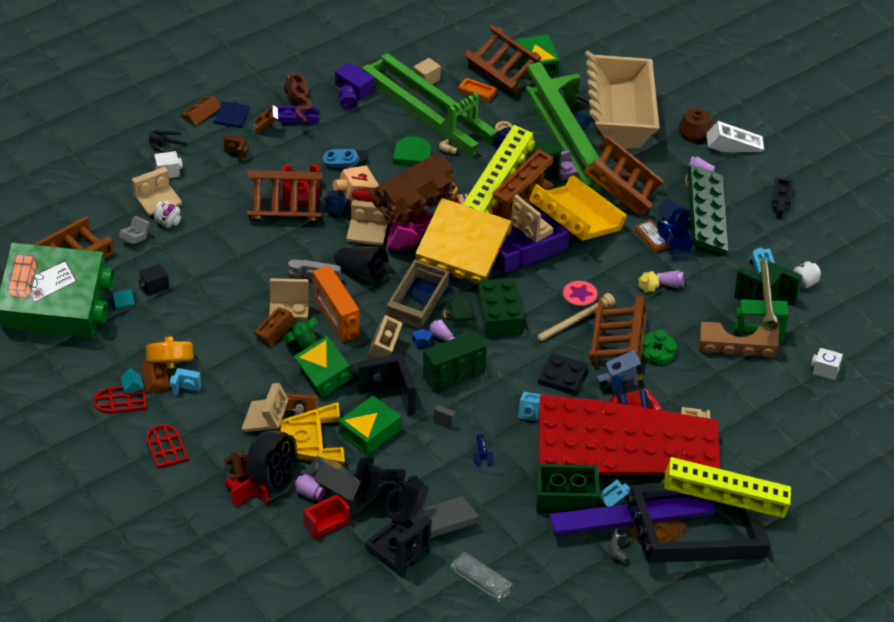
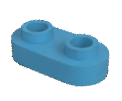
M332 149L323 155V161L328 168H348L358 164L359 156L354 149Z

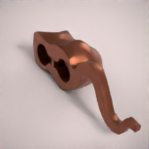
M289 73L283 89L288 91V101L292 106L305 104L298 106L294 114L306 123V117L301 115L300 112L310 110L313 105L308 99L306 78L301 74Z

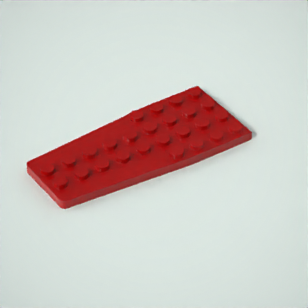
M540 395L539 464L598 465L599 476H665L664 472L667 469L670 458L673 457L720 469L718 421L715 419L601 400Z

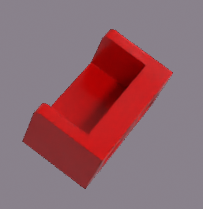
M336 494L303 510V525L313 539H317L350 523V507L340 494Z

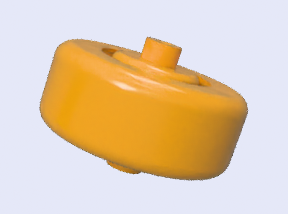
M164 337L165 342L146 345V361L149 363L166 364V369L175 368V363L189 362L194 358L193 344L189 341H173V337Z

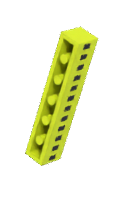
M513 125L462 205L490 214L491 209L495 208L499 202L492 198V192L513 174L519 165L525 162L528 151H532L535 145L532 132Z
M673 457L670 458L665 472L664 489L782 518L785 517L790 506L791 486Z

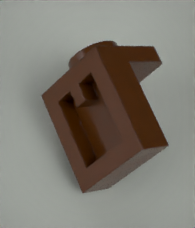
M226 134L224 137V152L238 154V162H242L249 153L246 138Z
M242 451L233 452L224 461L225 464L234 466L236 479L247 480L249 479L246 471L247 454H243Z

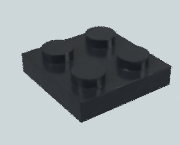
M551 353L538 378V384L575 395L588 370V364Z

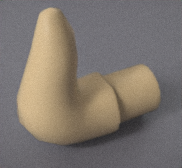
M449 139L440 142L439 149L441 151L456 155L458 148L448 145Z

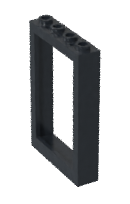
M631 485L629 493L626 495V506L630 509L631 520L635 523L636 534L641 540L642 552L646 555L648 563L765 559L770 549L771 543L759 513L738 507L750 539L659 542L645 502L692 495L664 489V485Z

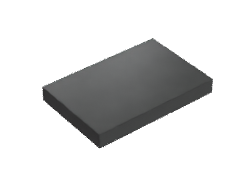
M463 496L419 509L416 515L408 520L412 526L425 515L432 520L431 538L480 522L478 514Z

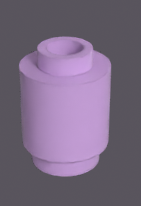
M307 474L299 476L295 482L296 492L313 501L315 499L320 501L327 489L326 486Z

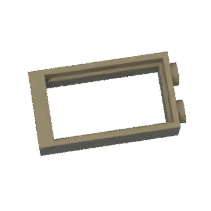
M414 260L388 302L386 316L415 329H422L449 284V271ZM416 277L438 284L423 311L400 304Z

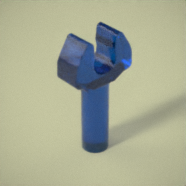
M478 434L476 436L478 452L473 453V463L480 467V459H486L487 465L490 467L493 462V452L486 451L484 435Z

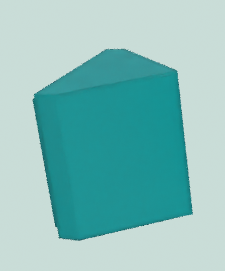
M132 289L112 293L115 309L134 306Z
M129 368L121 377L124 393L144 390L140 374Z

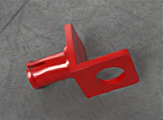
M230 476V479L227 478L225 481V487L231 490L232 503L235 507L253 495L265 503L269 502L265 486H258L263 493L262 495L250 479L241 483L234 476Z

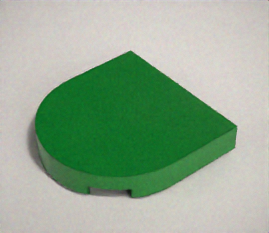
M414 136L399 140L395 146L393 163L416 165L430 157L431 146L429 142Z

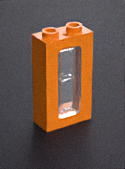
M330 265L314 270L313 299L342 343L358 338L359 308Z

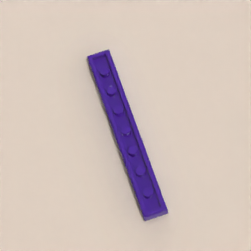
M696 496L645 502L652 523L714 515L715 513L712 500ZM626 504L550 514L554 535L635 525L631 520V512Z

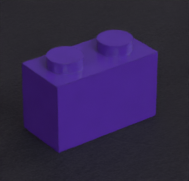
M348 62L335 71V85L339 88L343 86L354 87L356 98L360 101L374 91V77L358 66Z

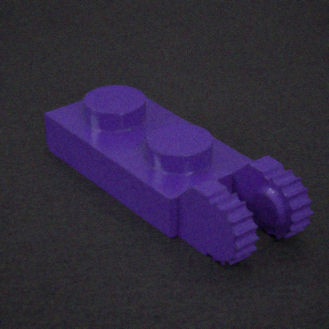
M275 106L278 108V119L274 123H304L301 118L294 114L298 106ZM316 107L300 112L301 115L306 117V123L309 125H315L320 121L318 116L320 110Z

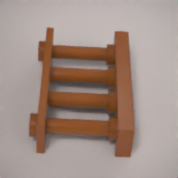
M490 25L489 28L493 35L478 52L473 53L467 50L464 56L468 63L517 97L521 92L518 82L528 72V65L541 62L542 58L538 53L530 52L507 36L500 27L496 28ZM498 39L504 42L502 47L489 61L485 62L482 56ZM510 47L517 51L501 69L497 70L494 68L495 63ZM522 55L526 57L528 61L514 77L508 78L506 73Z
M608 136L598 145V148L603 151L600 159L596 158L586 167L584 172L641 217L652 206V203L647 199L650 191L656 190L663 184L664 180ZM609 157L617 163L613 171L605 165ZM623 168L631 174L627 182L619 177ZM636 180L645 185L641 194L633 188Z
M538 149L492 192V198L502 203V211L497 215L498 217L508 220L512 219L514 195L517 194L529 205L534 206L535 204L529 201L535 184H538L544 190H550L553 187L552 183L544 179V170L553 163L552 156Z
M248 170V178L252 179L254 183L253 211H247V215L251 216V219L261 220L262 216L307 217V221H318V218H322L321 213H316L317 184H319V181H323L322 172ZM263 180H271L272 212L261 211V183H263ZM282 180H289V183H291L290 212H279V192ZM300 181H308L307 184H309V212H297L298 184H300Z
M87 216L33 244L50 247H62L69 244L73 249L103 252L104 259L114 254L113 240L109 236L102 240L95 237L90 232L89 218ZM84 236L93 245L84 249L75 239Z
M644 296L636 297L635 305L627 308L605 309L603 300L598 301V308H595L596 321L592 348L588 352L589 360L593 361L594 368L599 367L600 358L619 357L634 350L641 363L647 317ZM634 316L630 321L605 323L606 317ZM628 328L632 330V332L626 335L603 336L604 330ZM630 343V346H627V348L601 350L602 344Z

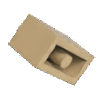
M385 315L376 330L367 356L372 359L390 356L403 323Z

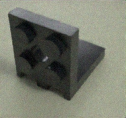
M404 354L357 362V390L359 395L398 388L407 416L415 415L416 387Z
M425 515L409 529L398 522L391 521L365 542V548L402 575L404 574V568L408 564L415 565L423 552L426 554L430 553L432 520ZM396 543V547H392L390 544Z

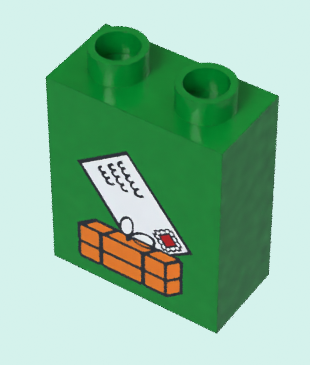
M11 243L0 288L1 328L93 338L96 324H105L107 302L101 301L103 290L112 291L114 268L106 267L103 252Z

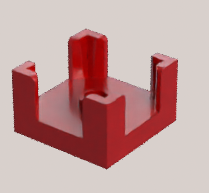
M282 165V170L292 171V166ZM310 165V172H319V165ZM283 180V206H290L291 183H289V180ZM300 181V184H298V206H309L308 181ZM317 184L316 206H320L319 184Z

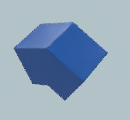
M425 329L412 332V342L416 348H429L433 342L434 333Z

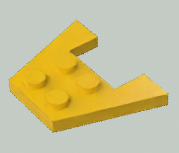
M338 402L281 420L280 431L293 435L296 440L297 459L314 461L316 456L336 461L345 467L343 447L323 449L321 423L339 422L340 420Z

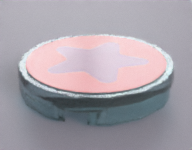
M574 280L568 282L562 288L561 300L568 308L583 311L597 303L599 291L591 282Z

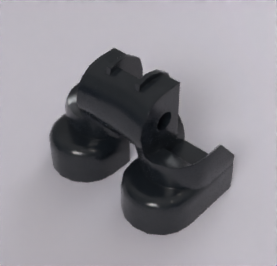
M368 455L360 458L354 477L360 481V485L354 498L360 503L369 504L380 499L385 491L388 493L385 501V510L390 519L400 523L413 518L418 512L419 507L425 503L429 487L423 486L424 482L418 480L416 475L410 476L407 482L404 481L406 476L405 469L383 470L373 464L374 459L372 456Z

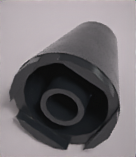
M381 247L341 248L334 256L336 265L371 284H379L387 273V269L384 268L385 263H389L388 253L386 249Z

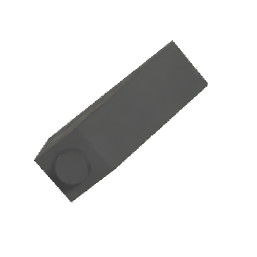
M316 456L310 465L309 475L353 501L360 481L341 464Z

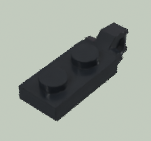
M775 178L772 209H777L776 218L783 219L784 210L789 211L793 180Z

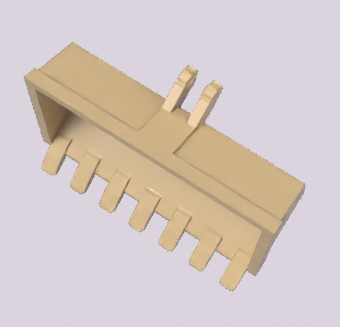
M588 50L585 51L589 59L586 61V65L590 69L587 70V75L590 78L588 85L591 88L588 90L591 97L589 104L592 107L590 115L594 119L595 125L605 139L610 136L624 149L642 147L650 136L659 129L652 59L593 55Z

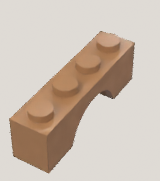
M701 322L699 331L700 352L776 357L779 327L774 331H767L763 326H759L756 332L750 336L736 337L727 333L721 323Z

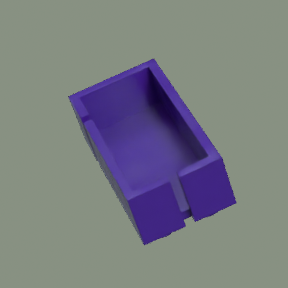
M543 212L541 213V218L553 227V234L535 243L512 224L510 236L506 235L494 262L505 274L518 269L519 265L523 267L568 249L569 232L567 229Z

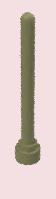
M762 259L760 266L766 313L762 322L765 330L774 331L779 327L777 316L773 314L768 261Z

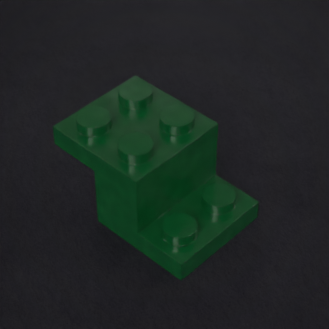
M768 261L772 301H787V304L795 307L798 303L803 275ZM744 267L738 270L734 292L735 299L740 301L741 299L764 300L761 271L757 274Z

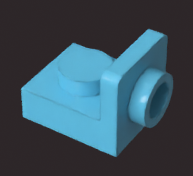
M763 248L755 249L748 257L749 262L753 261L757 274L761 271L760 261L762 259L775 263L770 248L764 250Z
M177 368L175 376L172 375L170 379L173 395H177L180 388L199 391L201 388L200 372Z
M523 392L520 399L518 418L532 421L538 420L539 397L541 394Z
M616 480L600 492V498L607 507L621 505L625 502L630 488L626 483L621 485Z

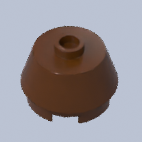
M701 108L689 109L679 123V129L684 135V139L693 143H698V140L703 139L707 141L706 133L714 126L709 112Z

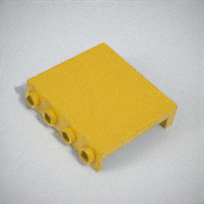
M575 176L569 177L566 186L544 190L538 184H535L529 201L582 241L620 231L627 218L624 212Z
M441 198L416 251V260L447 270L455 277L471 280L475 284L480 280H487L506 235L510 236L512 231L511 220Z

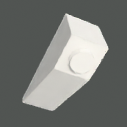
M720 121L706 133L708 147L721 152L764 151L762 136Z

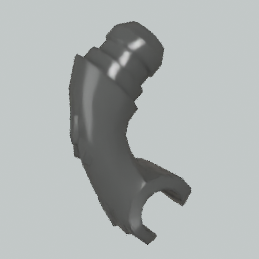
M616 528L609 545L610 553L613 560L625 563L628 560V554L624 553L619 546L626 543L627 534L620 535V529Z

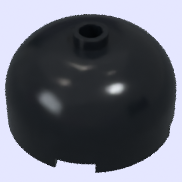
M276 430L266 431L257 436L250 445L246 457V471L250 481L258 489H260L258 486L261 485L267 488V492L279 494L290 484L294 476L290 474L293 461L297 462L298 456L297 444L293 435Z

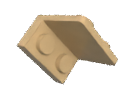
M166 167L132 178L133 195L148 216L154 215L153 211L159 202L169 201L175 206L182 205L181 199L169 185V175Z
M517 194L513 196L511 223L516 228L520 229L535 243L553 234V227L541 218V214Z
M352 200L351 221L346 241L383 245L388 222L385 221L383 214L373 205V202Z
M271 278L269 316L278 307L292 312L296 322H307L309 311L308 279Z
M273 383L271 385L267 399L251 402L242 426L243 432L279 428L289 400L280 383Z

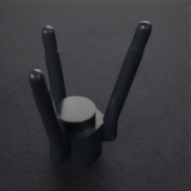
M155 129L149 135V143L152 144V148L161 153L167 152L161 148V146L166 145L167 141L187 145L185 141L166 136L182 135V132Z

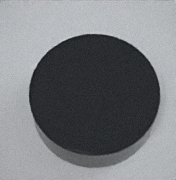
M355 150L359 156V162L356 166L367 164V152Z

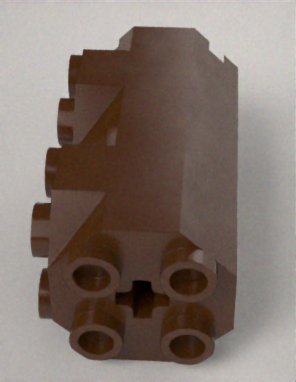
M433 154L376 187L374 191L375 198L372 199V202L381 211L386 222H395L402 226L412 216H419L424 211L422 209L424 206L433 208L441 198L448 199L452 196L453 193L451 191L457 186L456 177L452 179L451 174L454 171L445 157H437L438 154Z

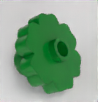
M315 317L305 323L300 321L292 326L293 331L282 338L286 344L295 339L300 348L302 347L305 350L317 342L315 339L316 335L311 328L319 324Z

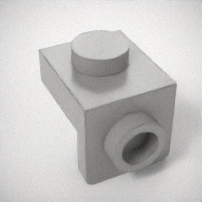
M135 216L132 218L131 227L120 230L119 237L129 244H136L146 240L150 223Z

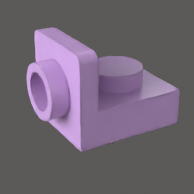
M569 150L561 152L559 172L561 181L569 179L570 176L577 177V170L570 160L571 152Z

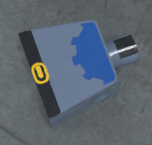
M635 350L606 363L607 373L597 376L599 387L610 384L612 391L623 389L621 379L625 377H633L634 386L639 385L644 388L642 367Z

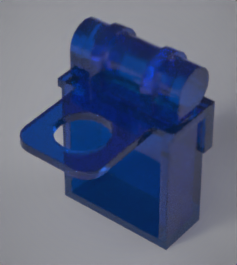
M676 208L668 221L659 220L657 223V232L668 246L688 253L694 245L687 229L684 228L691 216L689 211ZM682 213L685 215L683 221H675L677 214Z

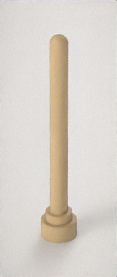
M610 293L602 295L599 299L603 300L605 309H610L616 305L615 299ZM598 303L540 333L537 337L538 340L544 341L595 313Z

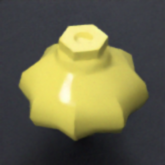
M654 271L644 272L638 278V288L643 290L644 293L654 292L660 286V277Z

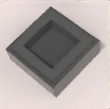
M437 405L434 409V423L452 430L455 426V411Z

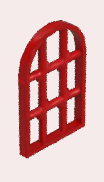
M123 386L110 387L97 392L93 400L95 408L105 414L147 410L145 390L126 394H112V391L124 389ZM109 392V395L100 396L103 393ZM143 394L144 399L130 400V396ZM127 397V401L113 402V398ZM110 399V403L96 404V400ZM144 402V406L131 407V404ZM128 405V408L114 409V406ZM108 406H109V407H111V410H110V409H103V408H100V407H108Z
M162 424L154 426L148 431L147 445L150 448L157 469L189 461L180 434L176 428L171 425ZM164 429L167 437H158L156 430ZM167 429L172 430L175 434H169ZM154 433L156 439L149 441L150 434ZM177 437L181 446L175 447L171 439ZM160 441H169L171 449H163ZM158 443L160 452L154 453L151 444ZM182 449L185 457L179 459L176 451ZM172 452L176 460L168 462L165 454ZM156 456H163L165 463L158 464Z

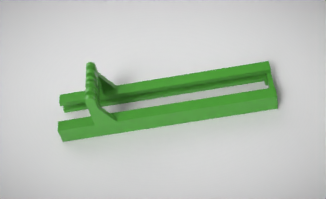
M388 53L381 56V59L372 65L367 64L362 67L363 71L374 77V88L443 138L449 139L450 143L471 158L477 155L474 149L478 147L479 143L456 127L457 120L491 145L497 143L498 131L478 118L479 95L477 92L457 103ZM378 68L380 70H388L448 113L447 118L444 119L378 71Z
M541 62L529 64L527 71L535 82L536 87L526 86V93L562 152L567 150L571 152L570 160L577 170V178L595 192H600L601 185L584 172L589 164L596 158L598 160L600 158L569 109V106L578 104L580 74L551 79ZM562 88H565L564 99L559 93Z

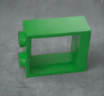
M741 299L740 307H736L737 321H734L733 327L734 332H737V337L750 336L756 332L759 326H763V324L744 323L745 315L765 316L764 300ZM772 301L773 314L777 316L779 323V342H784L788 320L787 301Z

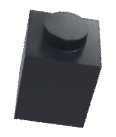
M161 263L140 270L138 283L141 290H145L148 296L169 289V277Z

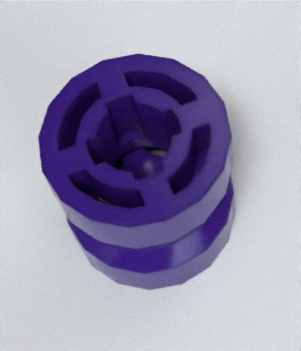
M352 86L341 87L338 91L341 108L344 110L354 109L357 106L356 90Z

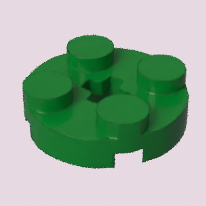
M663 330L644 335L641 359L649 364L650 361L657 362L656 365L668 364L675 358L677 344Z

